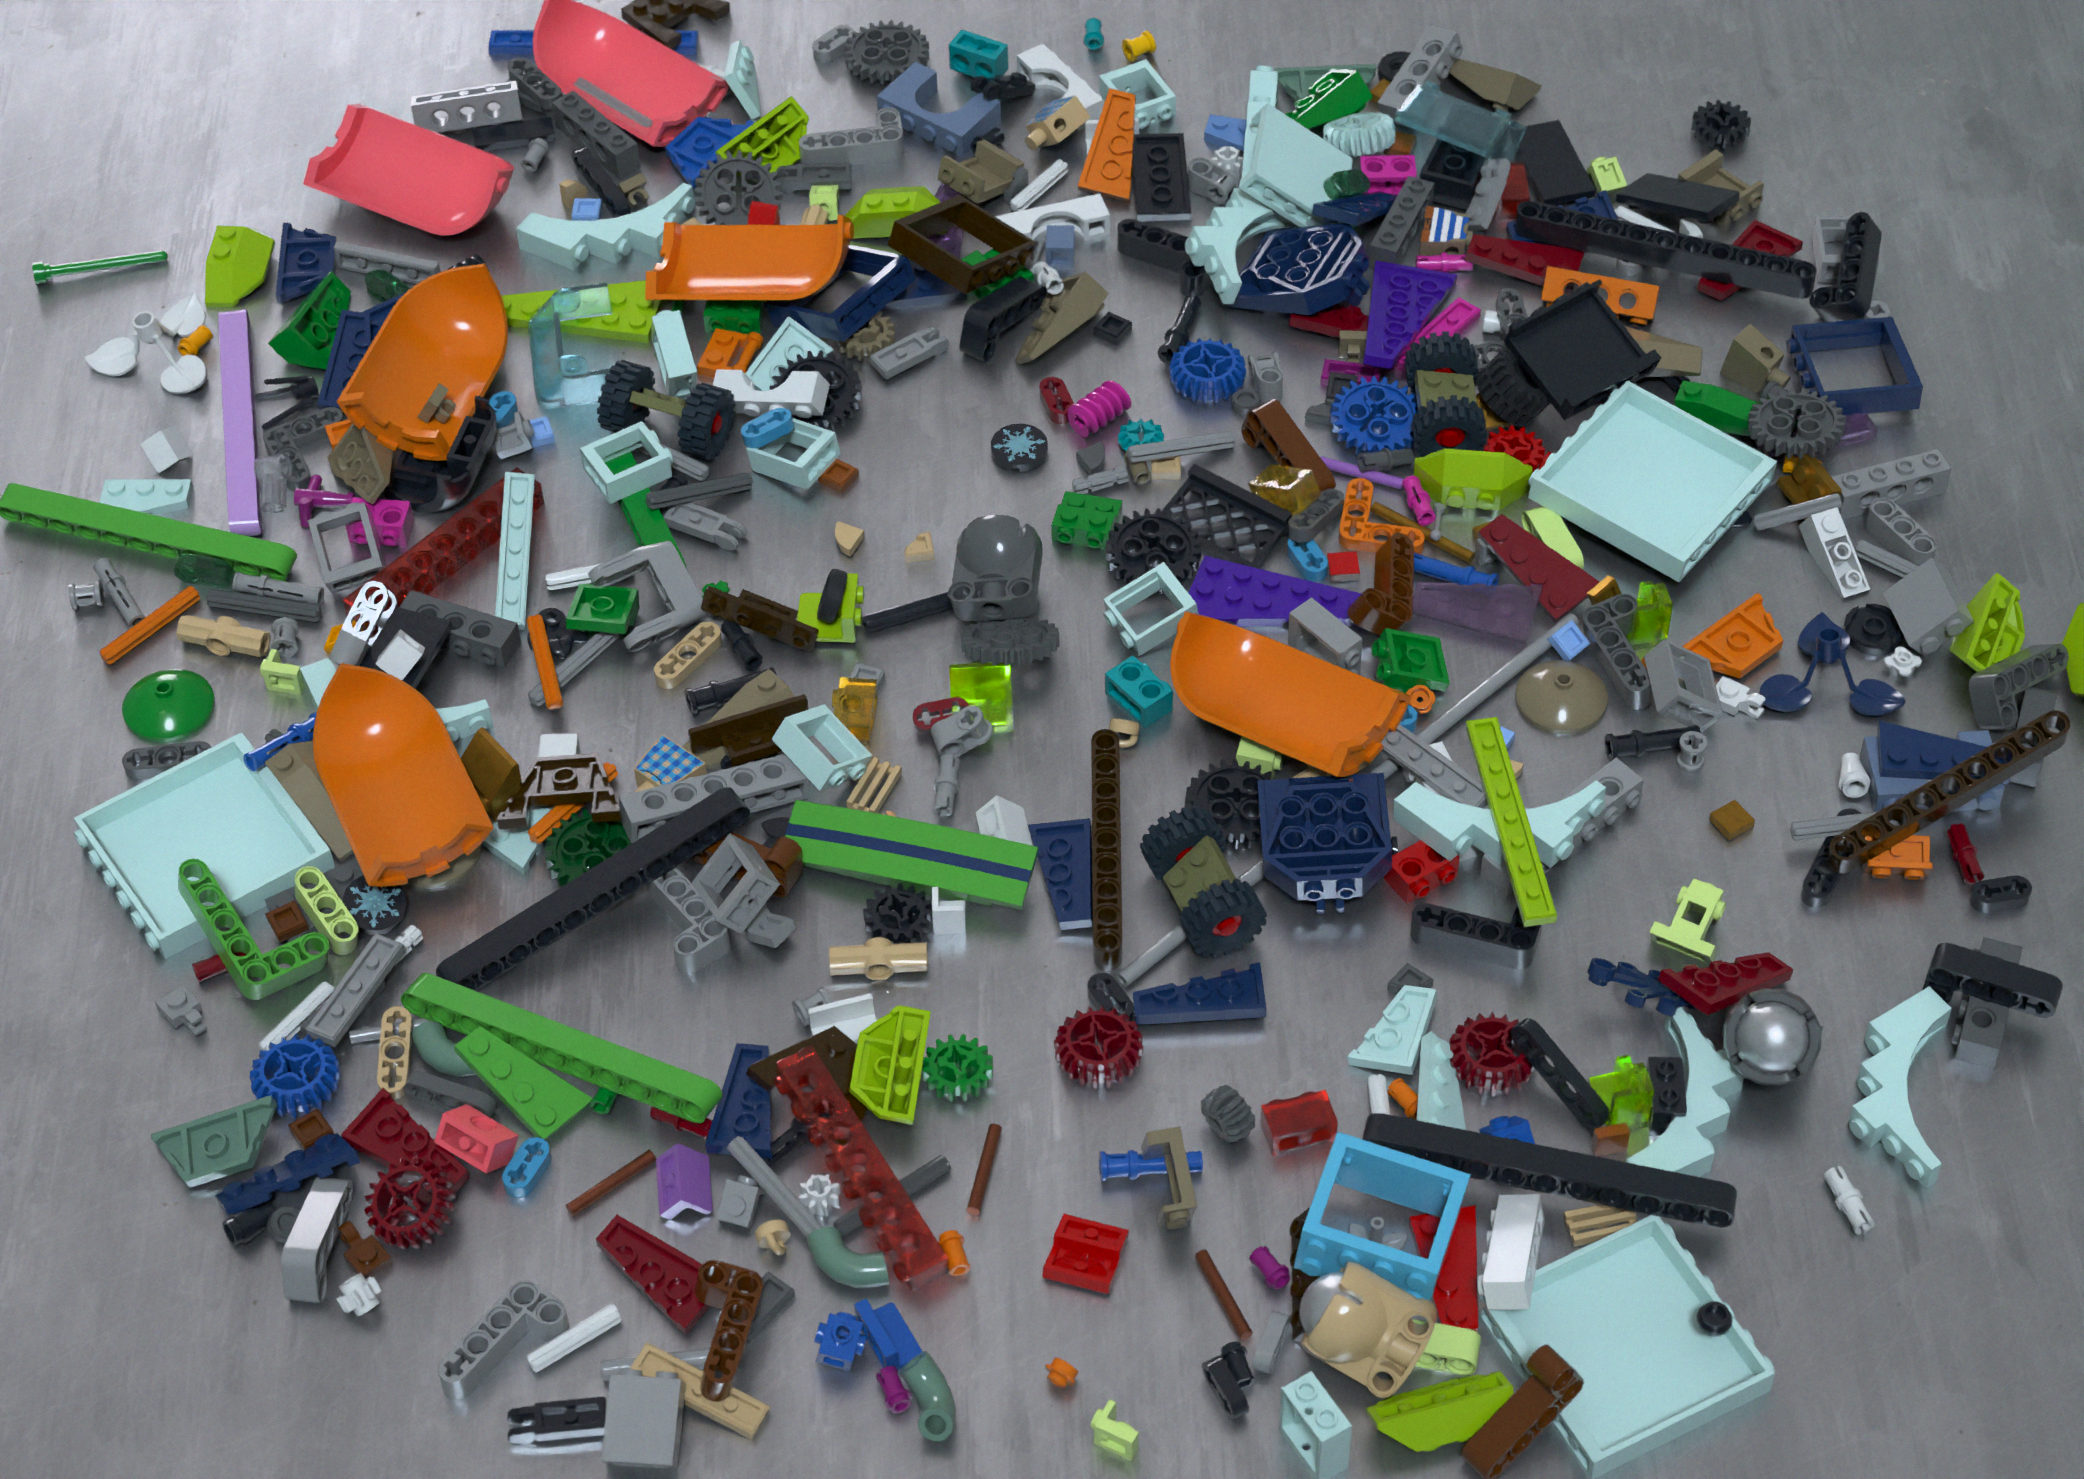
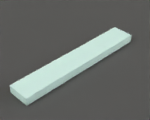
M505 472L495 616L518 623L519 630H524L535 474Z

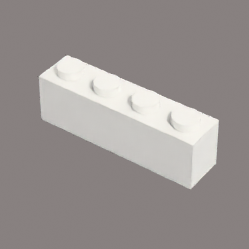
M1540 1194L1499 1195L1497 1209H1492L1491 1211L1493 1230L1487 1231L1488 1252H1484L1482 1257L1484 1274H1479L1478 1277L1479 1295L1485 1296L1487 1310L1530 1309L1545 1224Z

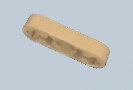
M702 622L688 633L654 666L657 685L664 689H672L680 685L721 646L720 627L713 622ZM687 651L696 653L690 659L680 657L682 653Z
M400 1006L389 1008L382 1016L377 1072L379 1090L384 1087L390 1093L393 1100L399 1099L406 1094L404 1085L410 1077L413 1021L410 1012ZM397 1018H402V1023L399 1025L400 1036H395L392 1025ZM393 1046H400L405 1051L400 1058L390 1059L386 1056L388 1049ZM391 1069L396 1070L398 1079L393 1088L388 1086V1083L391 1082Z

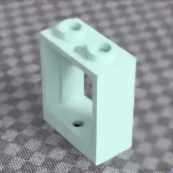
M1146 59L1099 76V94L1103 98L1104 103L1109 88L1132 93L1148 87L1154 94L1155 99L1136 105L1135 118L1139 119V130L1176 117V95Z
M664 310L657 313L656 316H652V342L665 389L669 396L677 398L690 396L691 390L693 388L696 389L697 370L680 310L674 312Z
M794 418V428L788 434L762 447L746 449L752 471L806 490L841 454L835 432ZM787 442L807 448L796 462L775 456V454Z
M643 421L580 448L583 469L609 504L672 477L671 464H673V458L668 448H663L660 445L655 431H649ZM642 446L652 456L651 459L615 475L605 464L607 461Z
M1164 562L1103 599L1106 609L1103 613L1105 620L1111 628L1117 627L1121 632L1119 636L1127 649L1133 648L1138 656L1177 633V625L1184 616L1185 611L1198 614L1196 602ZM1161 589L1178 611L1137 635L1121 613Z
M825 704L785 717L772 737L774 743L819 791L832 786L837 788L843 782L859 779L866 772V765L872 757V754ZM815 736L839 763L833 765L809 740V737Z
M1312 1371L1282 1387L1279 1432L1314 1479H1330L1348 1469L1352 1425ZM1303 1446H1309L1310 1450H1303Z

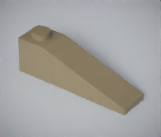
M1456 59L1449 70L1450 74L1482 98L1492 102V108L1507 112L1508 108L1521 109L1540 91L1542 86L1517 73L1462 59Z
M1086 271L1063 278L1061 281L1064 284L1062 291L1058 294L1048 293L1040 308L1044 312L1040 317L1034 319L1032 326L1035 328V331L1025 338L1015 361L1018 364L1034 360L1092 316L1099 314L1105 306L1103 302L1109 293Z
M1625 326L1646 354L1655 349L1661 356V360L1653 373L1645 377L1701 376V347Z
M352 423L329 454L328 460L333 474L343 479L344 483L348 486L353 487L355 492L367 502L374 504L389 484L393 450L377 442V437L364 427L359 429Z
M768 669L745 684L707 723L795 696L790 687ZM688 741L682 748L693 754ZM719 746L693 755L706 763V770L721 766L720 762L726 753L723 747Z
M313 741L290 743L264 762L337 858L342 862L354 853L317 771L314 760Z

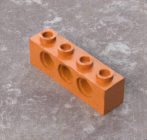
M1547 266L1541 297L1542 301L1547 302L1546 307L1552 305L1558 297L1565 294V289L1569 284L1574 283L1581 286L1586 282L1591 284L1601 279L1602 284L1600 288L1608 292L1606 303L1618 319L1619 315L1630 316V322L1647 325V320L1654 321L1660 286ZM1631 293L1636 297V303L1631 309H1624L1620 304L1621 297L1624 294Z

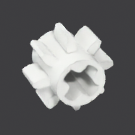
M1224 146L1218 151H1214V157L1211 158V162L1232 170L1238 176L1241 175L1243 157H1239V150L1231 146Z
M811 1174V1178L807 1183H800L802 1195L799 1196V1201L805 1207L808 1206L812 1215L828 1216L833 1207L840 1206L838 1196L841 1194L839 1183L831 1184L829 1174L825 1176Z
M358 1273L339 1286L343 1294L336 1299L344 1312L349 1313L353 1310L357 1316H360L380 1303L376 1294L380 1293L382 1289L375 1277L371 1278L370 1276L365 1279L362 1273Z

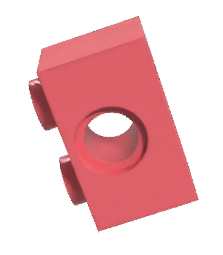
M466 1104L443 1113L434 1143L482 1172L489 1173L509 1164L519 1135Z

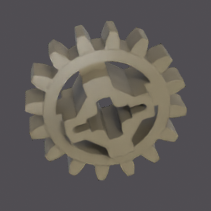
M879 311L844 342L835 340V346H839L840 353L847 351V358L857 355L858 361H861L863 356H867L870 360L872 354L895 343L894 323H890L889 316L882 318V312Z

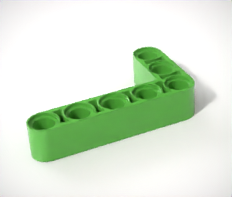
M193 858L185 860L180 865L178 873L179 893L246 998L251 1000L265 998L325 968L328 961L329 941L323 934L319 932L307 933L262 954L207 865L203 861ZM196 877L199 880L190 881L187 878ZM212 902L215 905L205 906L202 903ZM219 927H228V928H230L231 930H229V931H221V930H219L218 928H219ZM316 950L320 952V954L312 955L308 953V951ZM243 952L247 955L240 957L234 955V953ZM284 963L289 964L292 967L281 968L278 965ZM252 977L261 978L262 981L253 982L249 979Z

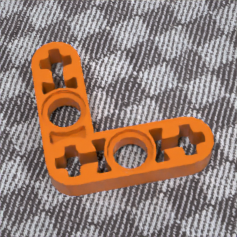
M1364 478L1351 480L1347 485L1339 527V543L1341 546L1350 550L1376 553L1385 542L1375 540V536L1384 535L1390 538L1394 533H1402L1411 541H1414V552L1421 554L1425 541L1423 532L1413 527L1369 522L1373 500V484ZM1358 491H1362L1361 500L1356 499ZM1353 510L1361 511L1363 515L1359 517L1351 516L1349 512ZM1351 527L1356 528L1354 536H1349Z

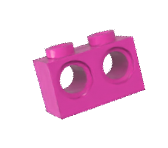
M1415 155L1360 156L1359 181L1361 194L1381 191L1398 196L1408 176L1417 178Z
M352 498L351 503L365 502L371 511L380 545L407 547L414 525L410 501L377 499L374 504H371L364 498ZM362 520L345 525L349 543L368 544Z

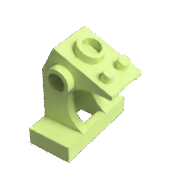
M1693 878L1689 887L1683 886L1679 892L1676 901L1679 908L1670 927L1654 921L1649 932L1651 942L1710 965V962L1714 961L1717 955L1716 947L1704 941V938L1712 920L1719 921L1726 907V902L1722 901L1724 890L1715 887L1711 883H1704ZM1688 910H1695L1704 914L1700 925L1684 919Z

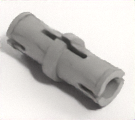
M950 754L943 755L940 758L939 776L934 781L936 795L933 812L937 815L940 808L939 816L941 817L952 815L954 795L959 789L957 775L960 759L955 757L954 764H952L954 755Z

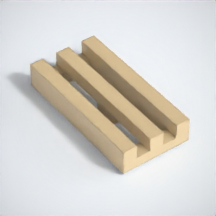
M873 757L866 772L862 775L847 799V808L878 813L900 778L902 767L895 765L893 768L890 762L887 761L881 764L878 758ZM885 775H889L870 808L866 807L872 796L877 792Z
M1595 1205L1565 1211L1563 1219L1573 1247L1594 1243L1636 1223L1635 1211ZM1628 1222V1224L1605 1228L1610 1224ZM1590 1228L1598 1229V1230H1593V1231H1588V1232H1583V1233H1578V1234H1577V1232H1576V1231L1585 1230V1229H1590Z

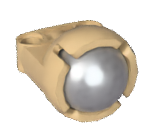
M1348 1261L1339 1272H1332L1319 1277L1305 1291L1300 1305V1318L1305 1331L1301 1340V1346L1311 1356L1329 1364L1368 1387L1375 1396L1387 1398L1399 1389L1424 1352L1434 1330L1437 1317L1436 1308L1429 1300L1417 1298L1373 1273L1363 1265ZM1420 1315L1425 1317L1428 1322L1417 1324L1411 1317ZM1387 1372L1392 1376V1379L1382 1380L1376 1373Z

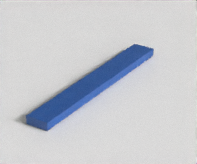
M491 30L488 45L489 54H534V30ZM674 30L681 33V43L673 47L672 50L681 55H697L698 31Z

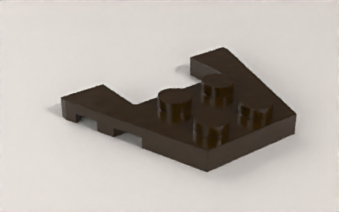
M634 0L621 9V17L632 27L639 31H645L648 36L672 49L681 43V33L669 28L693 13L716 21L730 12V2L722 0Z
M598 753L536 757L520 781L521 788L517 794L511 795L507 801L508 808L504 813L500 812L497 817L499 829L527 828L531 806L543 805L550 807L556 804H584L593 802L591 811L593 823L622 821L619 804L616 802L613 789L610 787Z
M833 1026L748 1067L746 1075L768 1093L789 1072H792L842 1113L824 1131L822 1138L844 1156L848 1154L867 1110V1107L849 1092L857 1044L836 1026Z

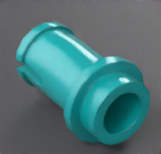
M1090 18L1085 23L1086 34L1083 41L1090 50H1097L1104 44V36L1101 33L1102 24L1097 18Z

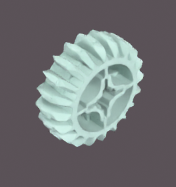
M1381 112L1353 113L1352 115H1346L1329 121L1324 126L1323 139L1348 156H1365L1367 154H1375V152H1382L1395 143L1396 130L1393 118Z

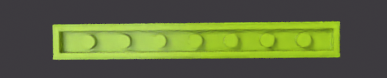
M1492 717L1466 721L1467 735L1523 925L1528 927L1556 923L1557 913L1498 718Z

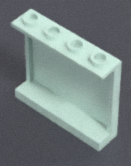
M1269 103L1251 117V121L1258 125L1251 171L1240 179L1239 188L1299 227L1337 224L1324 222L1323 217L1313 215V203L1347 197L1353 158Z

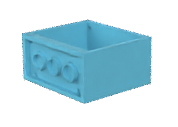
M1337 1131L1302 1229L1294 1268L1302 1270L1307 1275L1321 1277L1328 1273L1339 1272L1348 1261L1359 1263L1411 1295L1431 1302L1460 1214L1470 1174ZM1334 1183L1441 1218L1429 1257L1426 1259L1322 1225L1321 1219Z

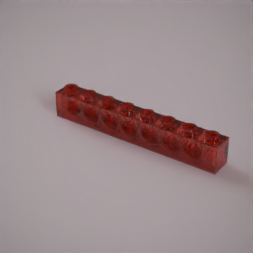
M517 467L511 471L514 473H525ZM505 476L364 584L370 581L382 583L387 590L396 596L397 607H400L411 590L425 595L430 594L433 589L446 579L452 577L455 572L468 562L473 561L477 555L490 545L495 544L501 537ZM535 479L532 513L536 512L544 504L541 483ZM364 584L343 599L346 616H348ZM372 587L367 591V601L375 591L380 589L379 587ZM383 595L376 598L375 604L381 602ZM390 596L384 611H387L392 605ZM360 615L355 616L353 620L357 622ZM370 622L364 623L362 628L367 630ZM376 625V627H375V629H374V631H373L371 637H373L376 633H378V626H377V625Z
M812 1045L777 1062L774 1083L782 1096L787 1094L792 1102L790 1107L795 1118L799 1122L803 1120L808 1127L807 1134L812 1145L815 1148H821L825 1154L824 1161L832 1175L837 1173L841 1179V1188L849 1202L854 1200L860 1209L858 1210V1215L862 1224L867 1229L872 1228L877 1236L875 1237V1242L878 1249L883 1252L884 1256L889 1255L894 1265H892V1268L899 1282H906L913 1292L947 1274L949 1258ZM806 1086L814 1088L811 1092H804L800 1089ZM826 1112L831 1114L832 1116L828 1118H820L817 1115L819 1113ZM837 1139H845L848 1141V1143L844 1145H839L834 1143V1141ZM861 1165L866 1169L858 1172L853 1171L851 1167ZM871 1192H879L883 1196L880 1198H871L868 1196V1194ZM888 1219H896L900 1223L898 1225L891 1226L886 1224L885 1221ZM913 1246L918 1250L913 1253H907L902 1248Z

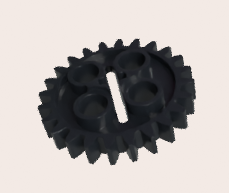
M820 350L818 355L813 357L812 352L808 351L807 358L804 359L800 354H797V362L794 363L789 359L786 360L788 368L779 367L780 376L772 377L774 385L769 387L770 390L784 383L792 371L819 372L830 384L825 403L827 408L824 409L823 416L811 415L810 418H802L792 415L794 419L824 429L829 427L831 431L835 432L834 424L839 423L845 426L844 417L853 419L852 409L859 410L860 408L858 401L862 400V385L858 371H854L851 362L845 364L843 356L835 360L834 352L824 357L823 351Z
M1145 508L1144 515L1142 516L1137 511H1133V519L1124 515L1122 524L1115 522L1114 531H1109L1108 533L1109 540L1106 541L1105 551L1106 561L1109 562V571H1115L1116 580L1124 577L1125 586L1164 562L1181 585L1185 586V578L1193 579V571H1198L1199 561H1201V541L1198 540V532L1191 531V522L1182 525L1183 516L1180 515L1173 519L1172 511L1167 512L1165 516L1161 515L1160 508H1157L1155 514H1150L1148 508Z
M1237 759L1233 760L1232 766H1227L1226 762L1221 760L1220 768H1216L1210 763L1208 773L1200 769L1198 778L1192 777L1190 787L1186 789L1184 807H1188L1190 811L1194 806L1199 807L1201 810L1203 808L1208 810L1226 840L1225 847L1228 842H1232L1234 849L1238 850L1239 843L1244 842L1245 846L1250 849L1253 840L1262 845L1257 780H1271L1272 777L1271 771L1264 774L1261 773L1262 765L1251 769L1249 761H1246L1243 766H1239Z

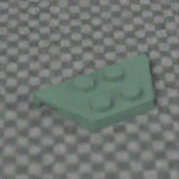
M1376 64L1274 68V71L1278 72V83L1296 102L1298 99L1308 97L1310 95L1308 89L1332 69L1358 70L1365 84L1369 87L1376 75Z
M270 1095L151 1134V1139L161 1149L164 1156L177 1170V1173L184 1182L192 1188L254 1167L277 1107V1102Z

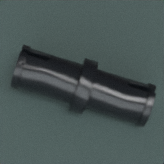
M725 620L721 624V631L729 640L732 652L739 655L748 670H755L763 663V657L754 647L753 638L750 634L745 633L739 624Z

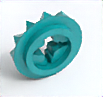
M1141 417L1138 422L1129 420L1127 425H1121L1118 434L1119 445L1125 451L1133 445L1164 441L1161 425H1155L1152 419L1144 422ZM1139 432L1144 433L1143 441H1140L1138 437Z

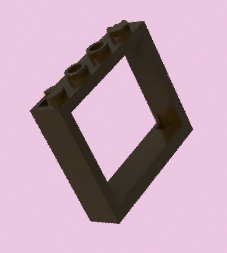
M961 195L896 220L888 242V246L964 294L980 289L1024 268H1028L1034 261L1033 254L1037 244L1031 238ZM958 226L1001 254L971 266L929 240L928 237Z

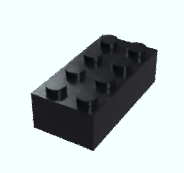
M1453 105L1420 172V179L1434 182V202L1466 210L1470 207L1476 187L1482 178V166H1484L1487 159L1495 160L1503 143L1506 117Z

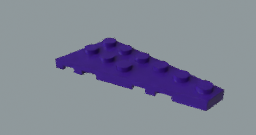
M1375 260L1363 364L1371 365L1375 368L1384 367L1392 369L1454 287L1458 275Z
M1204 556L1188 592L1197 604L1198 614L1221 621H1230L1239 627H1283V623H1289V613L1310 598L1317 601L1346 626H1358L1349 618L1348 607L1362 594L1209 556Z

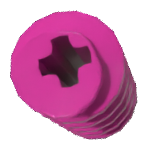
M1110 380L1105 381L1101 386L1095 388L1093 392L1088 393L1085 398L1078 400L1076 404L1069 407L1067 412L1068 421L1076 433L1087 438L1089 432L1092 434L1097 433L1099 427H1105L1107 421L1111 422L1115 419V415L1120 416L1124 410H1129L1132 406L1131 399L1120 384Z

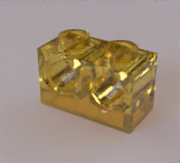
M1270 464L1248 483L1252 493L1294 514L1301 513L1321 495L1313 472L1308 469Z

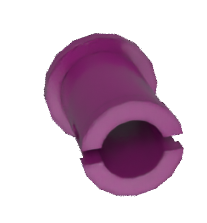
M1260 1246L1251 1253L1249 1260L1265 1277V1284L1268 1287L1279 1290L1290 1281L1289 1269L1286 1265H1280L1267 1246Z
M887 1366L882 1368L880 1373L876 1374V1379L886 1397L885 1406L893 1413L906 1411L911 1406L912 1395L910 1391L904 1388L896 1367Z

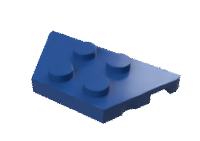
M697 117L665 147L666 155L687 183L695 188L696 178H702L700 176V169L708 170V160L716 164L715 152L755 122L747 120L746 125L731 124V119Z

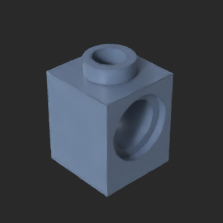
M1047 225L1046 263L1052 268L1074 269V225Z

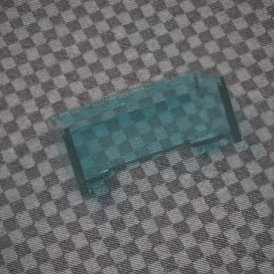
M1427 80L1424 85L1418 83L1396 111L1393 121L1488 159L1497 161L1499 158H1506L1510 161V166L1527 126L1511 120V113L1498 108L1493 113L1440 92L1441 86Z
M607 282L561 288L530 317L528 331L536 401L541 407L552 409L598 402V396L602 394V391H600L601 386L605 384L604 378L606 374H610V368L588 371L587 361L582 356H563L560 321L612 315Z

